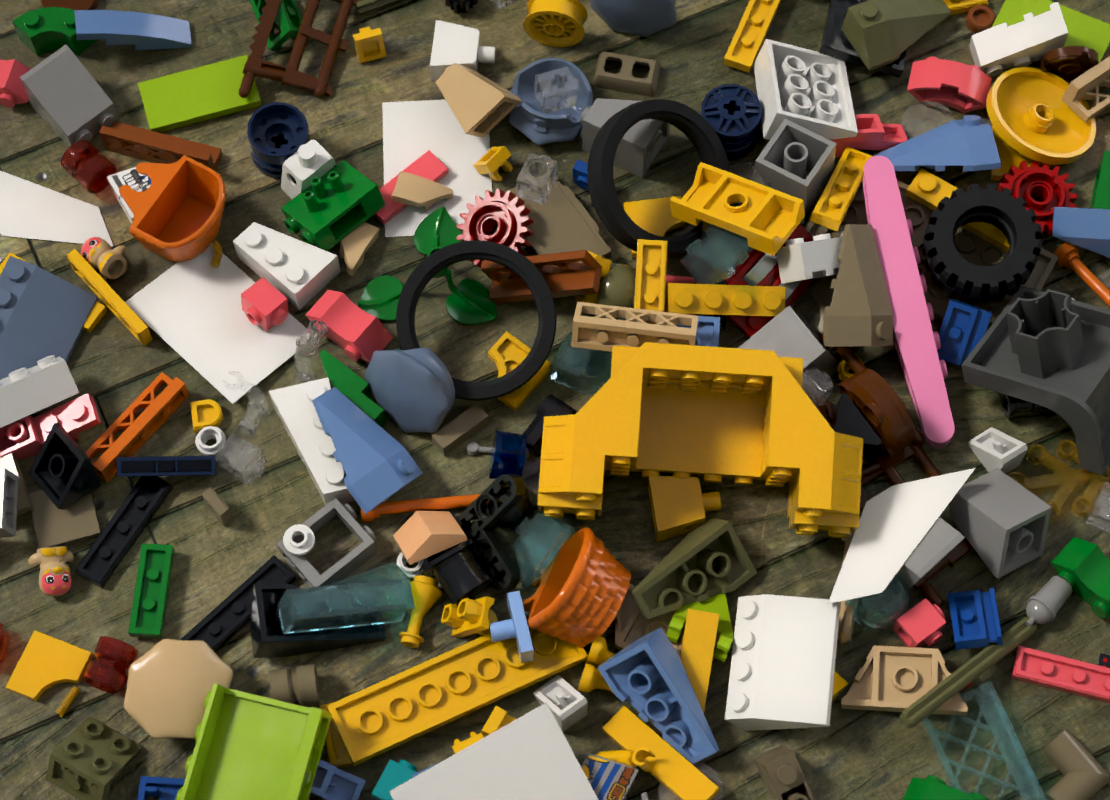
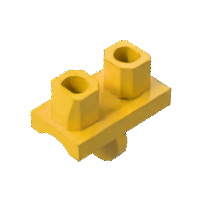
M489 596L476 600L465 598L460 601L458 606L451 603L447 604L443 609L441 623L453 627L451 636L457 638L475 633L484 636L490 633V623L498 622L497 615L490 609L494 604V598Z

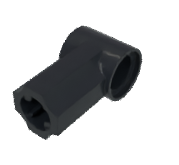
M549 394L539 406L536 418L519 438V443L523 447L528 448L532 455L540 457L544 417L573 415L577 411L554 395Z

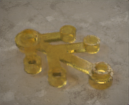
M1068 439L1060 441L1056 448L1057 456L1062 460L1072 458L1079 463L1078 450L1075 443ZM1040 444L1031 445L1026 453V458L1033 465L1042 464L1055 472L1054 474L1028 478L1023 473L1017 471L1007 474L1029 491L1060 486L1051 501L1046 502L1056 511V515H1050L1049 522L1056 521L1062 511L1061 507L1077 483L1091 481L1083 495L1075 498L1071 505L1072 513L1078 517H1084L1089 513L1092 508V501L1102 487H1110V466L1106 470L1109 475L1108 477H1103L1084 469L1075 470L1046 452V449ZM1061 447H1069L1071 453H1064ZM1038 451L1041 454V458L1033 457L1031 452ZM1076 503H1083L1086 506V510H1079Z

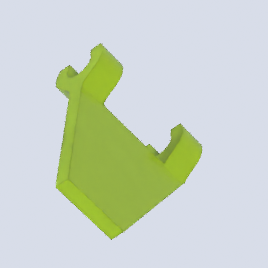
M720 593L708 597V600L696 601L676 610L666 634L668 639L677 643L685 624L687 609L720 614L716 634L720 636L713 658L725 662L734 639L726 594Z

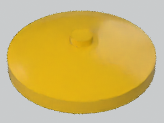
M1032 67L1013 68L1002 73L988 92L986 106L993 127L1008 145L1032 160L1052 165L1072 163L1080 159L1087 152L1096 136L1095 118L1093 117L1085 122L1061 100L1069 83L1053 73L1043 72L1041 69ZM1081 99L1078 101L1087 110L1091 109L1086 100Z

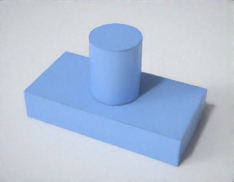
M520 590L507 593V606L510 619L490 623L492 642L515 638L521 663L533 661L534 649Z

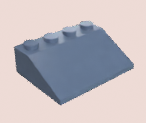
M10 256L0 275V380L8 377L9 373L17 369L34 367L38 365L37 361L50 355H54L55 358L60 356L67 363L84 329L85 321L96 301L98 302L99 300L98 297L37 265Z

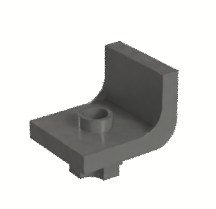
M1021 286L962 363L964 381L1044 406L1056 412L1070 425L1075 434L1080 468L1103 476L1110 466V310L1072 300L1069 294L1047 289L1046 292Z

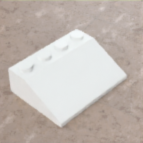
M766 39L753 64L757 95L762 109L761 123L764 139L770 140L785 118L829 140L856 137L858 130L845 61L817 51Z
M769 594L738 597L725 713L726 721L744 731L830 727L841 602L828 604L829 599Z

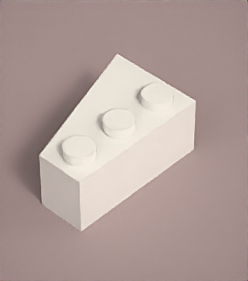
M1056 2L1049 5L1050 11L1035 17L1032 12L1023 15L1025 20L1017 24L1007 26L1005 22L971 35L969 48L974 64L980 67L982 72L992 77L999 75L1005 69L1027 67L1031 62L1039 61L1047 52L1063 47L1068 30L1059 3Z
M253 222L233 240L237 257L261 278L264 277L288 298V301L298 310L304 307L341 272L337 255L256 222Z
M844 231L839 232L840 237L831 238L830 233L812 236L813 241L804 242L803 238L786 240V246L781 247L776 253L781 284L838 275L840 264L837 257Z

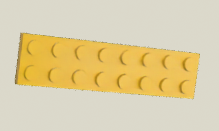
M529 628L534 658L533 661L521 663L515 638L492 642L490 633L331 703L327 705V709L332 714L334 725L353 766H356L587 660L588 655L584 647L580 648L566 640L562 641L537 629Z

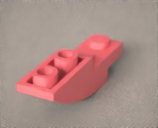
M856 114L855 119L858 130L856 137L834 139L831 141L837 143L835 158H841L846 147L858 150H886L908 139L902 124L881 123L878 114Z
M87 393L34 418L29 415L0 428V458L10 453L14 454L17 460L38 455L54 423H59L74 441L78 440V433L101 423L93 397Z

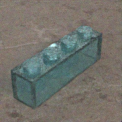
M770 182L765 184V186L775 189ZM736 203L732 206L737 207L742 205L743 203ZM711 224L705 230L707 236L702 240L697 239L686 248L688 254L680 260L698 284H715L731 278L736 272L733 268L738 264H743L749 257L747 253L754 249L748 247L746 237Z
M394 561L325 586L286 590L278 603L283 634L405 622L415 608L409 578Z

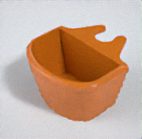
M183 155L180 160L171 164L138 163L136 171L139 174L148 176L151 179V185L143 192H137L129 185H122L119 188L120 195L134 214V220L129 228V233L146 249L155 252L166 260H171L173 263L188 261L197 257L198 254H202L214 242L221 226L226 198L225 184L222 176L213 169L186 155Z
M582 528L560 544L554 556L532 580L531 585L536 586L539 582L540 585L533 596L523 602L524 611L529 612L528 627L583 648L600 637L614 620L630 584V570L625 568L615 556L610 554L609 549L604 547L603 541L597 538L590 528Z

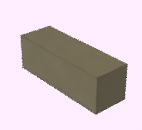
M475 403L432 434V442L445 456L488 425L489 416L478 403Z

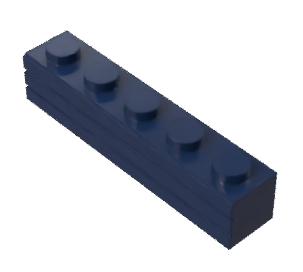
M214 455L117 457V477L216 475Z

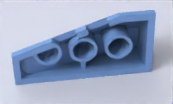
M966 115L961 120L950 121L873 155L887 157L892 162L895 171H917L919 166L935 169V171H945L946 166H963V171L1001 168V161L992 128L977 115Z
M1054 207L1052 236L1110 258V209Z
M333 387L312 401L325 434L331 437L336 451L333 452L336 462H341L347 476L343 479L345 485L365 514L423 474L406 448L337 388Z
M661 627L637 639L597 667L614 695L622 702L626 700L639 712L638 717L645 723L647 721L651 722L662 732V738L691 764L718 752V745L681 659Z

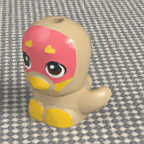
M100 237L89 238L81 248L82 257L93 268L99 270V275L105 281L107 278L117 279L127 271V261L123 256V252L126 250L125 246L121 245L112 249L108 242Z
M67 546L38 548L37 552L30 556L28 559L30 566L40 564L39 588L45 595L61 596L71 588L72 579L66 562H73L74 555L67 550Z

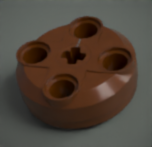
M865 368L838 384L840 394L846 393L882 440L878 451L884 457L891 458L915 439L914 425L906 407L893 388L878 373Z

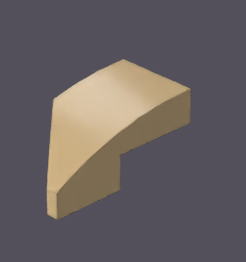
M400 171L392 199L394 202L423 207L427 211L432 208L433 204L445 198L447 200L453 197V190L435 181Z
M364 222L339 242V254L341 259L344 258L348 275L353 276L363 264L365 253L379 237L380 228Z

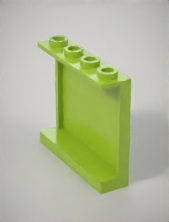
M213 683L212 690L205 697V714L202 722L196 728L195 748L193 754L187 759L185 766L187 775L183 787L177 793L176 800H309L332 714L323 709L291 704Z

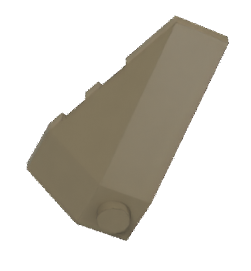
M845 224L837 257L840 264L837 279H832L830 289L834 290L831 304L825 307L823 316V347L893 346V313L872 225Z

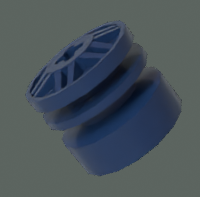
M724 84L712 89L703 100L701 116L715 130L724 147L728 161L744 158L754 150L758 141L762 117L761 103L757 95L751 90L738 84Z
M273 102L261 106L253 113L248 122L247 135L254 165L267 176L281 178L284 161L297 152L301 145L307 144L310 141L309 126L305 115L297 107L288 103Z

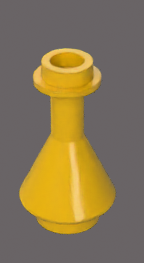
M416 575L413 581L406 584L411 617L407 632L399 634L401 638L400 643L406 647L419 648L420 643L424 642V638L419 636L423 617L442 596V591L438 588L439 582L434 578Z

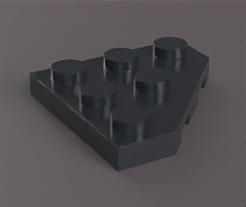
M830 0L819 53L866 67L841 30L848 8L866 2V0ZM907 50L902 52L900 57L893 63L874 70L900 78L904 70Z

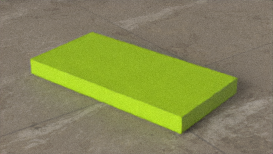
M1005 0L992 27L1005 22L1007 26L1024 21L1023 15L1030 12L1035 17L1050 11L1049 5L1056 2L1051 0ZM1059 4L1068 30L1063 47L1083 46L1091 48L1098 53V63H1100L1110 43V24Z
M248 55L139 82L138 87L150 130L160 133L262 106L255 79L250 95L247 98H242L239 95V88L245 75L243 74V69Z

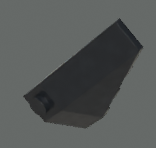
M288 583L254 584L250 628L254 658L288 657L385 641L386 634L382 609L350 600L342 602L324 597V593L317 591L313 594L298 590L295 585Z

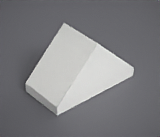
M993 427L967 442L970 449L988 472L998 468L1007 474L1021 464L1028 450L1026 443Z
M559 675L533 692L540 705L547 702L562 732L588 715V701Z

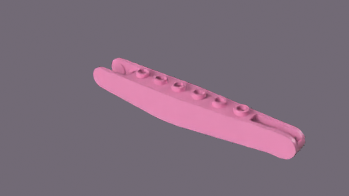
M882 155L873 156L865 163L862 186L867 224L872 225L893 313V344L920 423L924 441L931 447L942 448L951 442L955 431L944 378L948 377L947 367L944 360H939L937 349H941L938 332H933L931 321L934 320L931 303H926L924 292H927L924 274H919L917 264H920V255L917 246L913 247L911 236H914L911 219H906L894 166L887 157Z

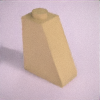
M456 63L447 67L443 74L435 81L464 132L483 138L521 102L518 96L472 68Z

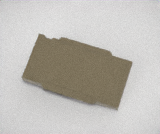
M550 168L509 190L516 197L518 196L525 201L524 205L531 209L527 216L532 218L534 223L527 226V228L532 230L534 235L526 236V240L530 242L537 255L587 250L607 259L612 257V251L599 235V226L568 186H563L560 181L555 180L554 173Z

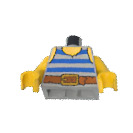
M639 747L635 751H599L595 755L588 754L581 768L598 800H626L638 778L639 770L635 767L638 766L643 771L649 772L652 767L645 763L644 760L647 757H655V754L646 747Z

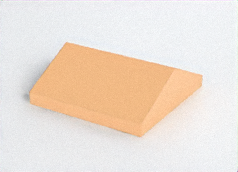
M416 510L393 535L396 544L409 565L468 540L450 511Z

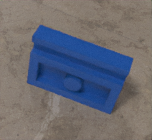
M950 299L939 331L941 349H937L939 359L962 366V363L987 332L993 312Z
M989 588V592L980 593V590L948 593L956 650L987 647L988 643L995 642L998 645H1003L994 588Z

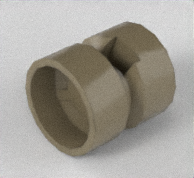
M315 664L296 667L294 673L288 668L269 671L272 699L291 704L299 702L304 707L321 704Z

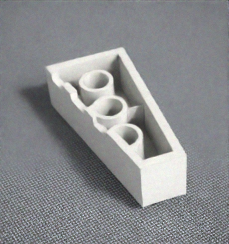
M50 355L37 361L38 365L26 369V367L17 369L9 373L8 377L0 380V428L79 393L65 359L60 356L55 358L54 355Z

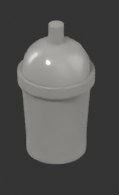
M1052 576L1034 596L1027 600L1026 614L1029 617L1026 621L1027 626L1031 627L1033 623L1039 625L1047 624L1056 618V613L1073 592L1072 587L1066 580L1059 576Z

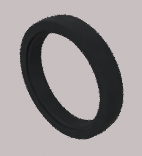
M656 99L641 101L615 113L597 133L588 159L587 180L589 193L594 209L602 224L621 244L637 252V239L668 241L667 256L676 255L701 244L703 221L701 220L697 226L691 224L683 232L673 237L651 234L635 224L623 209L614 186V158L621 139L633 125L641 120H661L675 126L689 138L696 148L701 162L730 172L729 163L724 147L715 130L695 110L672 100Z
M480 240L462 241L435 251L425 258L410 274L401 291L397 305V336L401 350L420 348L415 332L416 306L425 286L444 268L465 260H487L512 270L525 282L536 302L538 331L532 349L521 364L508 374L497 379L484 382H468L452 377L455 387V398L469 401L491 400L521 388L541 369L549 356L555 339L557 326L556 306L545 278L525 256L514 249L495 242Z

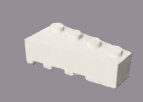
M328 377L270 390L269 395L275 411L294 443L325 505L335 497L341 504L356 500L345 485L343 479L347 476L341 462H336L333 455V452L336 451L331 437L325 434L312 402L315 398L331 389Z

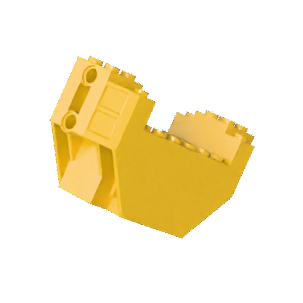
M645 342L641 347L613 346L611 377L576 414L544 417L537 506L539 511L544 512L545 517L563 518L564 513L576 514V519L595 520V515L602 516L605 470H611V475L629 476V472H642L641 477L644 478L649 476L656 477L660 476V474H673V476L681 479H687V477L703 476L704 482L721 483L722 478H733L735 484L752 485L753 480L765 481V486L784 487V484L789 482L787 507L789 529H796L797 535L815 536V533H818V531H828V537L847 538V535H850V533L859 528L863 438L838 433L832 429L802 389L803 358L778 357L775 351L650 342Z

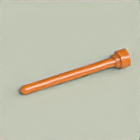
M1069 242L1061 244L1053 253L1058 256L1057 263L1061 267L1071 268L1110 307V290L1080 261L1079 251L1073 244Z
M480 494L383 502L366 514L361 509L362 522H373L374 518H380L382 514L415 512L416 510L430 511L466 508Z

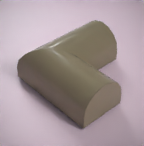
M1068 729L1058 735L1042 751L1064 775L1063 778L1041 796L1044 800H1089L1110 782V774Z

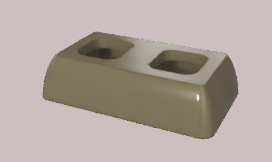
M603 51L598 57L592 85L603 89L653 97L656 92L661 67L656 60ZM606 60L622 62L620 73L605 72ZM633 66L650 67L648 77L645 79L633 77Z

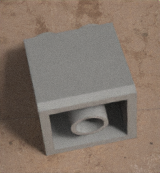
M67 45L61 47L20 77L33 109L73 151L80 146L88 144L99 133L102 126L111 127L113 122L119 119L114 103Z
M596 98L591 108L588 106L585 108L580 122L583 123L580 133L582 150L590 153L597 133L610 117L627 106L641 101ZM644 119L633 125L625 133L617 147L614 165L643 178L668 138L670 124L661 120Z
M785 118L756 159L755 165L767 187L804 200L805 217L800 222L804 224L819 201L833 173L837 143Z
M790 305L738 347L740 349L775 351L778 357L803 358L802 386L839 362L829 348L823 347V343L819 339L820 336L808 321Z
M997 468L964 484L951 500L949 515L996 578H1000L1043 555L1052 507Z
M939 517L892 580L906 593L965 537Z

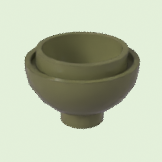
M619 264L612 268L600 285L598 304L634 308L636 269L625 264ZM615 318L616 320H627L625 318Z

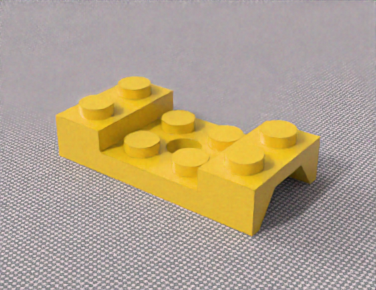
M700 162L698 165L694 183L682 199L672 196L669 200L672 217L695 226L702 220L747 238L748 247L775 256L805 217L804 200ZM738 202L743 203L742 205L737 207L730 206V204H736Z

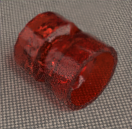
M79 140L72 144L61 159L62 168L73 178L77 179L78 183L91 194L99 193L108 187L107 176L115 174L117 170L116 166L108 158L100 154L99 150L87 140Z
M101 636L93 652L96 660L89 662L82 679L87 684L102 691L121 694L128 679L125 671L129 670L130 665L136 660L139 652L136 648L123 641Z

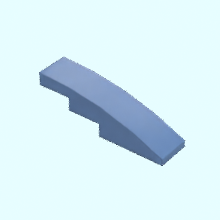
M74 10L77 40L106 39V45L135 44V50L192 48L189 21L132 11Z

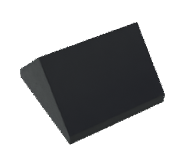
M846 393L842 394L834 411L832 429L838 433L863 438L862 458L871 460L872 457L876 456L882 440Z
M54 423L29 474L56 507L64 510L101 487V484L90 458L59 423Z

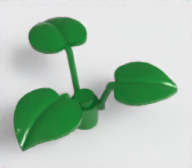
M441 207L429 214L415 231L414 246L420 254L427 255L426 258L445 246L460 242L456 240V237L462 233L460 229L456 228V223L449 216L445 207ZM448 267L433 277H446L448 287L453 293L447 297L445 306L448 315L455 322L462 325H477L496 319L497 309L495 302L489 299L490 292L483 284L474 279L467 278L463 279L456 288L451 277L452 271ZM381 275L372 279L365 287L358 301V307L368 314L376 316L380 321H396L397 305L403 289L402 283L397 278L389 275Z

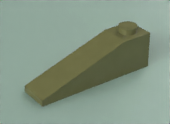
M868 0L848 8L841 30L868 70L871 71L896 61L908 47L914 46L917 40L925 33L931 32L948 18L951 11L943 0Z
M711 517L690 532L630 593L644 618L651 619L681 609L684 605L696 601L702 602L708 600V597L720 593L726 594L735 591L756 575L757 571L730 521Z

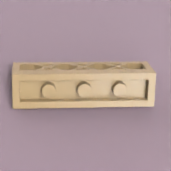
M1110 56L1071 81L1061 99L1085 122L1110 106V95L1099 94L1100 86L1110 88ZM1081 99L1093 101V108L1087 110L1078 101Z
M577 302L573 318L571 347L612 352L613 346L641 347L645 342L695 345L699 316ZM582 313H585V314H593V315H596V316H594V317L582 316ZM619 317L627 320H616L615 318ZM647 321H652V322H656V324H649V323H646V322H647ZM676 325L691 326V328L677 327Z

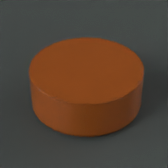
M973 6L967 13L966 26L973 33L982 32L992 28L995 15L987 6Z

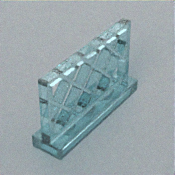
M991 680L980 684L979 688L960 695L963 702L976 699L980 708L976 721L962 715H948L952 717L947 732L944 733L932 727L928 717L935 714H930L922 720L953 788L971 794V792L960 788L957 782L961 770L980 777L974 791L975 793L979 792L983 779H987L1002 785L997 800H1001L1006 787L1019 792L1022 800H1047ZM982 716H984L987 725L980 723ZM956 719L974 726L968 742L950 735ZM978 728L992 733L994 741L990 751L972 744ZM937 735L944 738L942 745L940 744ZM948 740L966 747L960 763L946 758L944 749ZM996 745L998 746L1001 755L994 753ZM969 749L988 755L982 772L964 765ZM992 757L1006 763L1008 771L1004 781L986 774ZM950 765L958 768L955 775ZM1010 774H1011V776H1012V779H1013L1015 785H1013V784H1011V783H1008Z

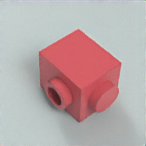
M264 277L241 294L242 310L245 312L246 317L253 325L261 326L266 332L274 325L282 324L287 318L288 298Z
M925 598L899 617L892 630L907 647L921 648L925 644L931 647L943 637L941 632L947 622L944 620L945 615L936 604H931Z

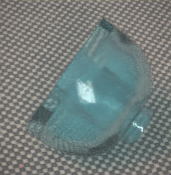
M897 573L882 593L846 600L845 605H853V619L859 625L882 630L895 624L896 620L907 612L910 600L909 588Z

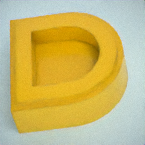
M205 399L190 402L195 433H199L201 429L208 426L218 428L221 425L223 412L216 401Z

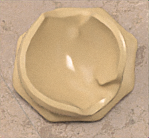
M163 639L130 665L124 708L155 739L195 738L196 728L202 722L205 714L204 701L207 693L212 690L213 683L230 688L233 670L204 641Z

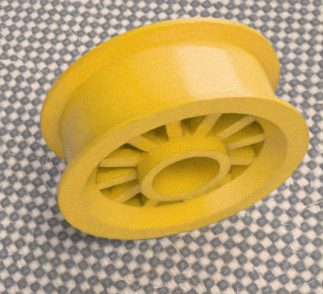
M528 1L527 12L529 15L524 19L523 28L533 40L548 46L568 47L579 43L583 39L585 32L582 25L587 20L588 12L580 1Z

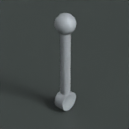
M470 442L467 444V453L469 455H476L478 452L492 453L493 447H482L475 442ZM522 447L519 450L494 448V454L517 455L522 459H527L530 455V451L526 447Z

